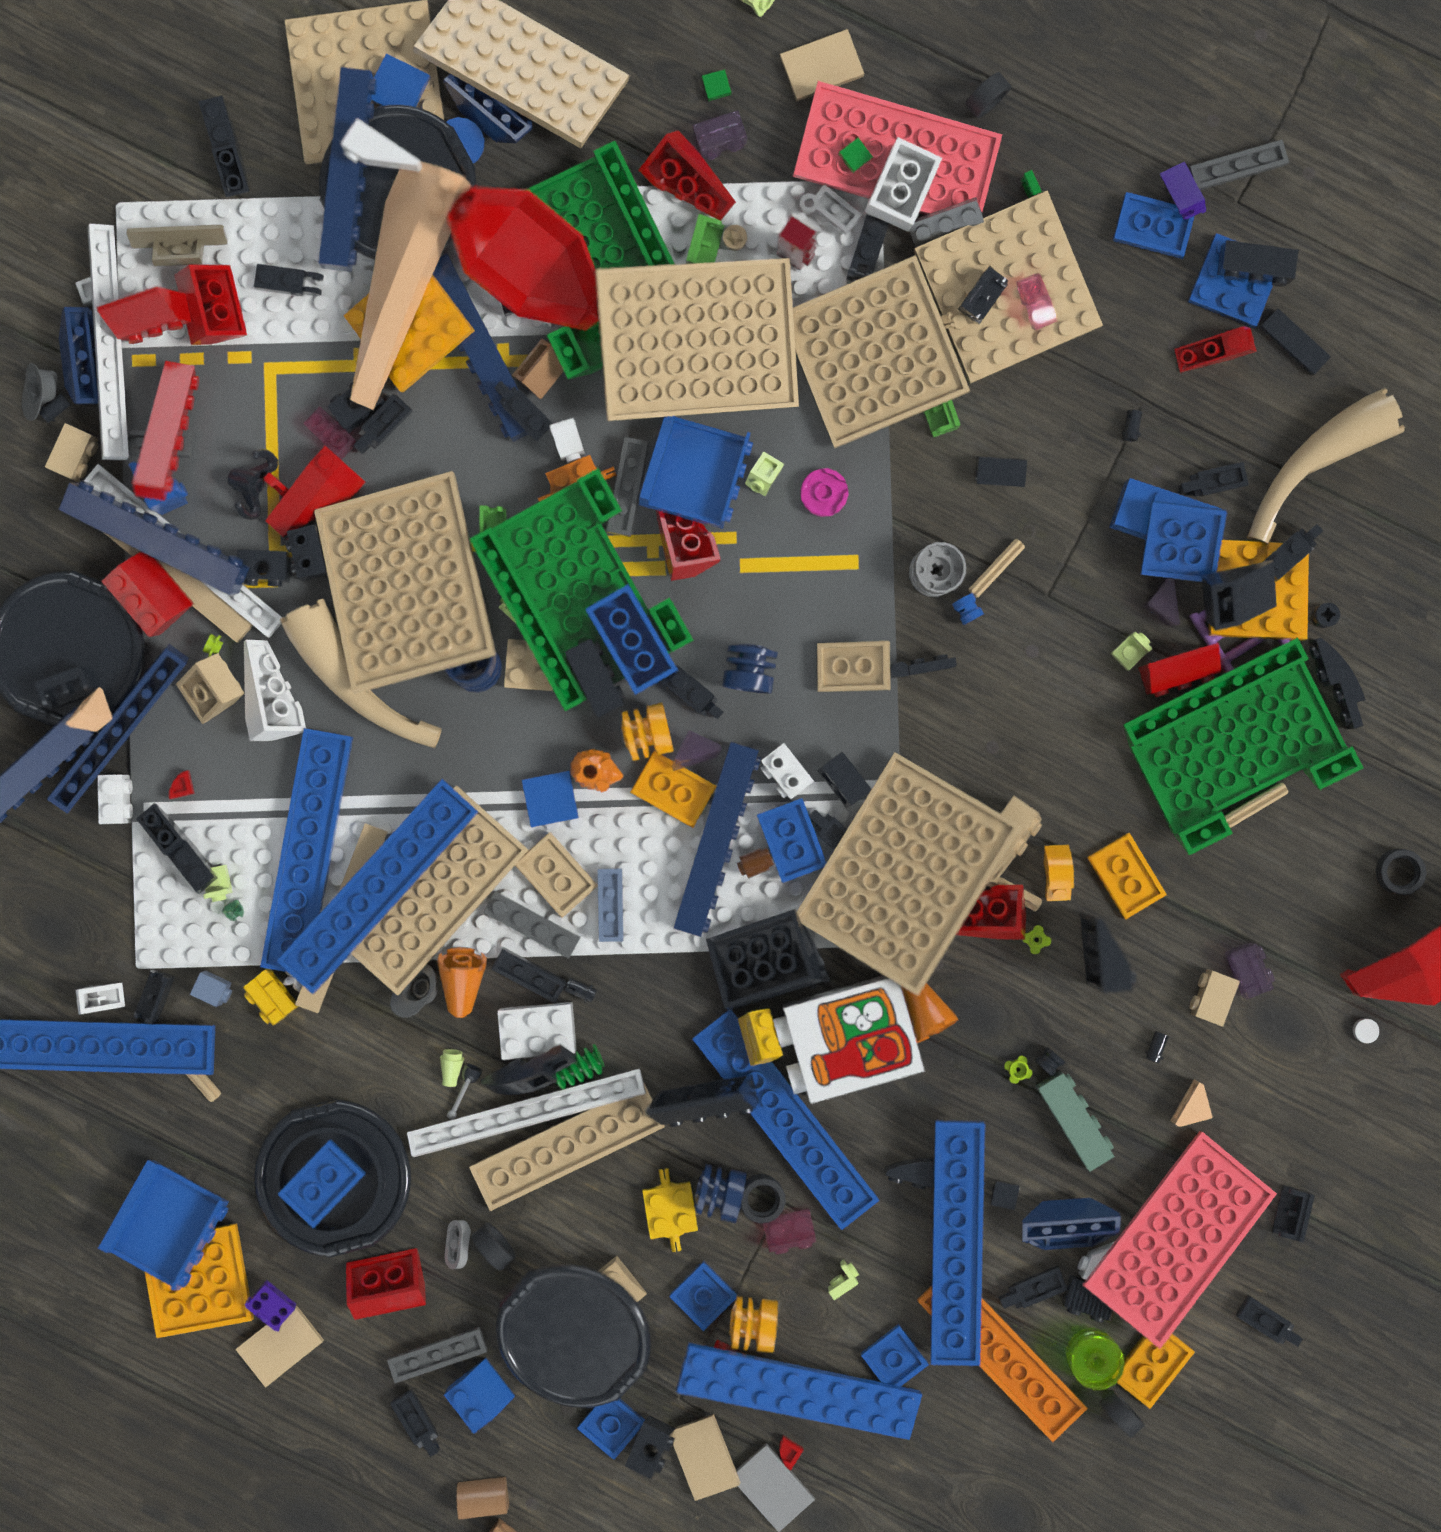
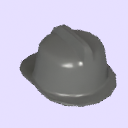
M33 363L28 364L26 368L25 385L22 394V410L26 419L30 421L36 419L41 405L52 401L57 392V373L38 369Z
M425 965L399 995L393 993L391 996V1009L397 1016L402 1018L411 1017L417 1014L425 1004L432 1002L437 996L438 983L436 975L429 965Z

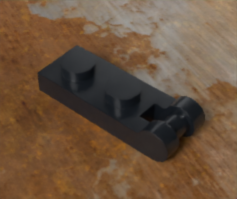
M866 215L846 280H859L874 273L888 229V222ZM858 265L866 267V273L858 271Z

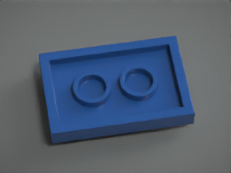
M1126 192L1112 241L1182 259L1185 255L1194 216L1189 219H1183L1175 204Z
M803 798L757 815L782 883L825 867L826 860Z
M330 1139L278 1195L314 1228L366 1173Z

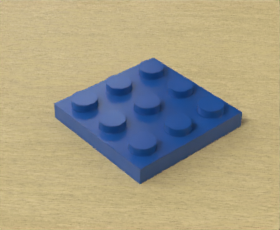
M1216 233L1188 302L1255 328L1273 287L1272 282L1250 283L1248 279L1244 278L1227 280L1224 279V276L1217 275L1222 244L1226 240H1235Z
M1152 501L1141 575L1202 582V575L1216 573L1227 511L1224 509Z

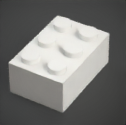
M898 137L892 146L864 212L908 232L917 218L942 158Z
M573 1002L509 1007L498 1010L502 1060L537 1057L559 1044L566 1047L572 1053L576 1052Z

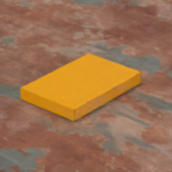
M653 751L630 793L694 828L717 786Z
M1130 833L1123 835L1087 857L1125 920L1167 895Z
M1173 1333L1161 1349L1142 1336L1110 1377L1150 1409L1195 1351Z

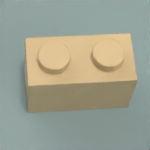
M65 423L45 467L79 482L80 478H83L87 473V463L90 456L92 457L97 451L98 439Z
M1207 969L1206 973H1202L1198 982L1200 989L1197 996L1194 995L1191 1000L1190 1009L1192 1011L1190 1014L1223 1027L1240 981Z

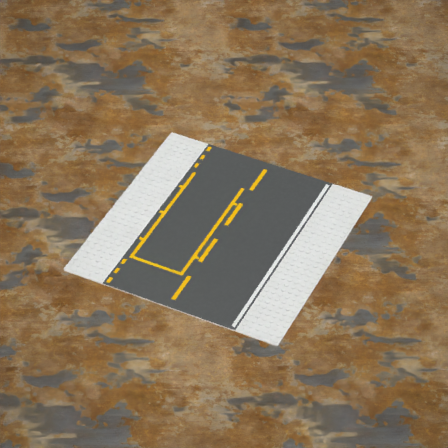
M809 181L723 184L736 201L735 205L721 220L722 225H725L724 231L731 225L743 227L747 233V243L741 250L732 251L724 245L722 235L715 263L782 259L776 255L778 235L790 217L794 216L817 231L815 240L818 242L815 246L817 247L814 252L815 257L809 266L804 265L800 271L790 264L792 306L796 307L857 281H849L846 278L866 215L873 216L864 212L869 202L868 198L830 188L862 214L859 221L845 235L816 211L807 214L800 209L801 197L807 193L816 195L823 185ZM638 186L675 265L686 264L698 215L714 217L696 209L694 205L684 200L681 201L675 198L674 195L665 190L662 191L654 186ZM320 196L122 202L116 205L119 299L156 286L178 291L174 274L188 266H154L152 262L153 248L133 249L126 234L128 228L223 225L228 238V244L204 246L203 262L197 265L231 266L247 335L244 337L212 345H191L186 324L180 330H166L162 336L143 338V342L137 344H129L128 341L121 340L127 430L147 431L165 361L194 365L196 376H199L198 390H194L192 395L194 396V407L192 411L188 410L187 414L189 416L188 430H183V432H190L192 434L191 458H179L178 469L172 473L173 479L184 484L188 493L185 496L188 504L161 515L170 524L178 527L182 534L194 535L200 538V543L206 546L208 544L216 546L222 550V554L228 557L229 555L237 557V549L288 552L285 544V538H288V535L282 537L265 521L283 498L273 487L265 482L264 489L259 494L260 506L262 508L259 518L254 520L244 519L237 513L234 507L236 501H241L248 511L250 510L242 493L233 490L229 486V472L233 468L239 469L243 467L251 469L267 462L265 458L254 459L252 457V452L259 449L269 450L276 456L278 466L271 474L290 489L311 460L324 446L328 447L366 482L352 499L453 471L457 481L469 539L479 534L480 506H488L489 508L503 507L507 509L508 520L539 502L538 497L551 493L550 483L545 473L569 464L567 460H561L551 429L538 442L529 434L515 442L512 441L510 436L505 438L499 427L503 423L499 415L494 417L488 406V403L492 402L488 394L483 396L476 383L480 381L477 373H471L465 362L469 360V357L465 351L461 353L458 346L405 392H400L388 376L380 393L382 399L386 402L395 393L413 412L376 449L371 446L362 455L354 447V444L361 438L358 433L362 430L361 427L366 421L348 433L327 406L331 404L330 400L335 395L343 394L349 390V385L354 381L361 339L344 315L369 293L375 260L357 252V263L352 265V272L322 269L318 264L324 208L319 200ZM809 199L804 203L808 208L814 205L813 201ZM453 240L443 249L441 256L447 253L512 376L541 339L550 343L547 334L564 326L554 324V327H551L547 322L542 326H537V320L518 317L515 314L505 316L501 303L463 272ZM883 244L874 273L884 269ZM257 264L323 274V281L305 280V286L321 289V296L304 294L303 296L257 290L254 288ZM858 265L857 270L866 273L867 268ZM797 353L796 369L799 407L676 416L746 437L747 432H750L749 441L753 442L750 456L745 455L743 463L747 464L744 477H738L736 485L740 486L737 500H732L730 508H733L730 523L725 522L723 529L703 524L707 531L711 532L715 538L721 559L720 562L695 577L671 581L665 561L656 511L639 505V497L664 417L607 421L603 369L573 379H568L563 371L542 399L533 395L513 378L518 390L520 389L553 424L574 419L585 452L584 455H581V458L590 455L595 467L599 468L600 472L613 466L615 469L613 472L618 473L624 437L649 442L631 537L607 533L608 521L601 525L647 608L650 609L662 601L671 598L693 641L669 653V656L675 666H680L718 699L715 705L724 711L718 720L709 712L705 717L701 713H697L662 684L665 678L636 695L625 678L615 683L614 686L620 685L624 693L625 699L622 700L624 705L598 718L588 699L565 711L554 690L541 691L505 688L508 639L525 640L517 624L499 608L502 604L500 602L502 597L472 544V552L494 649L500 656L502 663L501 676L497 683L487 691L479 693L468 692L453 681L445 670H440L371 689L380 700L404 717L417 723L424 721L442 728L435 749L400 737L371 722L347 705L325 685L303 660L289 640L282 624L270 638L253 625L242 640L236 643L192 606L161 635L148 637L142 630L145 651L139 680L168 643L189 659L187 664L130 734V764L133 786L131 803L133 806L132 841L136 967L139 969L261 965L303 733L273 741H250L245 719V694L235 704L204 724L200 722L176 683L195 663L208 658L209 654L203 652V648L211 634L217 637L221 635L219 641L223 642V645L218 654L226 662L228 669L236 681L240 683L244 693V641L266 640L280 664L279 671L284 681H288L291 686L290 692L295 702L298 701L302 707L306 729L353 737L322 911L339 892L364 824L367 823L387 831L386 841L441 779L446 781L452 788L457 785L529 850L551 832L597 884L598 869L622 868L624 941L599 942L598 887L561 918L519 869L514 866L431 960H438L441 952L443 956L447 954V949L458 947L475 949V954L481 955L482 952L486 958H497L503 947L522 957L562 956L485 914L484 911L495 891L580 936L581 938L571 956L709 951L706 942L708 938L793 909L798 911L823 868L782 883L757 815L803 798L809 815L816 809L823 817L827 814L835 817L848 829L869 793L846 809L817 770L843 751L872 789L894 752L900 755L896 677H890V690L818 692L817 643L890 641V665L897 663L889 426L834 448ZM350 402V408L356 409L360 406V404L356 402ZM763 452L784 464L766 496L754 492L745 484L750 471ZM129 456L127 460H123V484L135 494L133 486L134 474L129 463H138L140 457ZM823 468L835 470L842 475L848 486L849 494L846 504L840 512L829 517H819L810 513L804 507L800 493L803 480L808 474ZM617 476L605 480L613 495ZM139 497L146 503L144 497ZM316 518L303 527L317 526ZM125 551L126 561L133 556H131L128 552ZM290 552L291 562H293L292 552ZM262 563L259 566L258 571L260 575L268 572V563ZM290 566V583H282V587L267 586L268 582H258V586L245 585L284 618L287 617V614L305 605L312 606L317 604V600L324 599L339 629L328 575L301 581L297 579V576L293 575ZM753 644L778 652L777 659H766V662L776 664V668L764 669V674L774 677L772 694L722 687L724 670L736 669V665L726 662V657L737 658L738 654L727 652L728 645ZM475 663V664H474V669H473V670L477 669V665H476V664H478V663ZM662 702L674 752L661 755L716 786L718 785L731 742L758 750L757 756L762 757L761 760L784 743L814 781L792 799L788 796L783 798L775 788L778 785L773 777L768 779L760 769L763 766L761 761L758 771H752L750 779L755 781L751 794L746 793L743 802L747 803L744 816H738L736 825L740 826L737 839H731L729 849H733L729 864L724 862L722 872L726 873L722 887H716L714 895L719 897L715 910L710 909L707 918L712 919L708 933L703 932L701 937L673 929L715 791L694 828L630 793L653 751L656 750L654 745L649 746V757L645 758L643 749L639 748V760L633 761L623 737L621 727L623 711L628 710L632 721L635 720L634 709L637 708L641 717L645 718L647 717L646 708L648 705ZM596 749L610 753L611 759L623 774L621 780L609 785L608 790L602 793L595 789L589 790L586 787H581L571 776L579 818L531 827L522 780L570 771L571 774L570 763L578 752ZM189 770L195 794L169 799V789L174 779L180 773ZM156 803L202 853L210 868L227 865L233 893L226 894L227 899L212 902L211 898L204 899L203 894H206L205 890L200 894L196 893L170 858L160 851L136 818L152 804ZM811 820L813 828H815L817 825ZM816 833L827 863L834 850ZM761 848V850L767 848L774 866L769 867L770 870L749 879L747 874L742 876L737 862L741 861L739 856ZM807 927L817 948L839 947ZM350 954L343 963L360 961Z

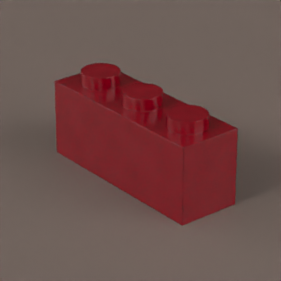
M791 216L778 235L776 255L782 259L790 258V264L801 271L803 266H809L815 257L814 252L817 248L815 246L818 242L815 240L817 231L796 217Z

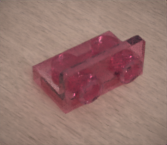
M810 1209L783 1214L769 1223H763L769 1252L783 1254L789 1251L788 1248L798 1246V1249H805L811 1247L812 1243L817 1242Z

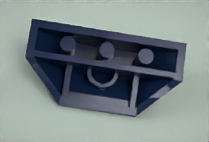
M452 74L444 79V84L459 111L466 118L476 123L495 142L516 144L532 130L531 120Z
M63 307L59 345L64 385L74 404H99L93 312L88 307Z
M1091 1197L1042 1201L1022 1220V1242L1030 1243L1043 1250L1092 1247L1106 1241L1111 1236L1115 1237L1120 1234L1121 1216L1119 1212Z

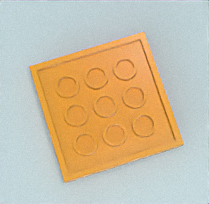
M433 274L388 375L400 392H405L475 331ZM369 293L344 315L360 339Z
M1222 540L1217 572L1261 563L1283 543L1269 542L1266 545V542ZM1309 554L1277 582L1275 581L1276 607L1239 626L1215 631L1209 625V636L1280 640L1298 638L1300 641L1307 640Z
M237 1223L214 1228L216 1233L211 1242L205 1244L202 1250L204 1252L203 1257L191 1269L189 1273L191 1278L184 1288L172 1290L170 1285L145 1272L156 1338L248 1322L254 1319L253 1313L245 1306L250 1293Z

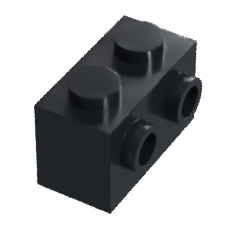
M312 525L287 531L288 538H285L287 551L289 553L292 552L293 562H290L293 575L297 576V579L301 581L328 575L318 526Z

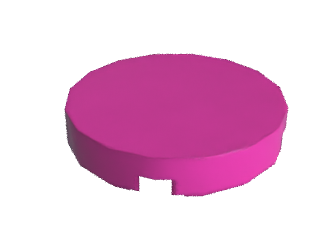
M828 468L818 469L809 473L803 480L800 490L801 501L804 507L810 513L819 517H829L840 512L845 506L849 495L844 477L837 471Z

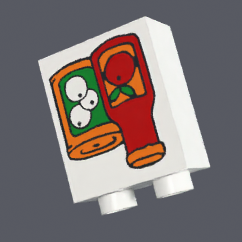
M885 975L784 1003L783 1007L786 1016L773 1019L780 1046L785 1047L794 1044L799 1063L786 1066L793 1092L798 1094L807 1091L811 1103L924 1071L900 984Z

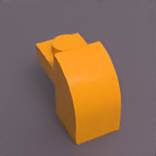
M1069 845L1045 846L1043 865L1046 873V901L1071 900V889L1074 888V870Z

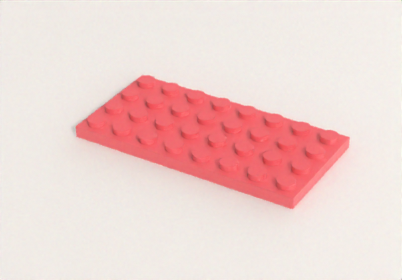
M821 81L817 82L793 177L870 199L892 146L899 137L942 158L920 208V214L928 215L977 197L981 212H983L1002 134ZM859 138L873 158L856 172L852 173L838 153L855 139Z
M1199 1131L1082 1285L1157 1348L1161 1349L1277 1193L1205 1133Z

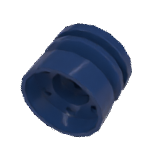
M753 644L728 645L727 652L738 654L737 658L726 657V662L736 665V669L724 670L722 687L772 694L774 677L764 674V669L776 668V664L766 662V659H777L778 652Z
M495 651V656L444 670L461 688L468 692L479 693L487 691L497 683L501 676L502 663L500 656ZM475 663H478V664H476V665H477V669L473 670V669H474V664H475Z
M706 1164L702 1174L699 1176L695 1193V1215L701 1216L703 1207L706 1205L708 1206L707 1217L711 1218L714 1209L720 1208V1220L736 1223L746 1181V1172L731 1169L727 1179H722L721 1167H717L715 1177L710 1176L712 1165Z

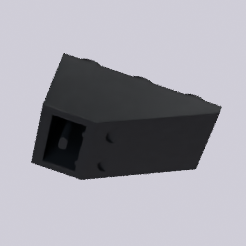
M1273 560L1202 575L1205 621L1215 631L1239 626L1277 606Z

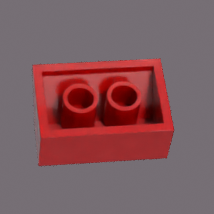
M188 265L174 274L178 292L185 293L192 322L187 323L186 326L191 345H212L247 335L230 265Z
M158 286L97 307V312L117 339L128 341L129 344L141 343L143 338L162 336L166 330H180L184 324L192 322L186 294Z
M142 551L118 565L102 580V583L148 637L161 635L194 605L193 601L159 561Z
M1215 643L1138 667L1146 694L1154 693L1155 697L1169 694L1168 689L1177 686L1178 690L1191 687V681L1200 679L1201 683L1215 679L1214 674L1221 672L1219 644Z
M417 1248L346 1263L347 1306L354 1320L426 1305L425 1282Z

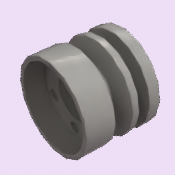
M936 542L920 550L913 557L909 566V578L912 585L919 593L928 597H939L956 589L962 583L966 574V562L963 554L955 546L942 542ZM938 567L940 571L932 575L930 571Z

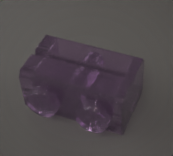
M738 110L692 125L693 135L699 153L703 158L714 159L719 157L722 151L730 149L731 152L741 150L744 144H747V134Z
M1249 942L1225 952L1234 978L1240 981L1238 988L1242 998L1250 999L1274 989L1272 982L1275 981L1271 969H1266L1263 960L1266 959V955L1261 946Z

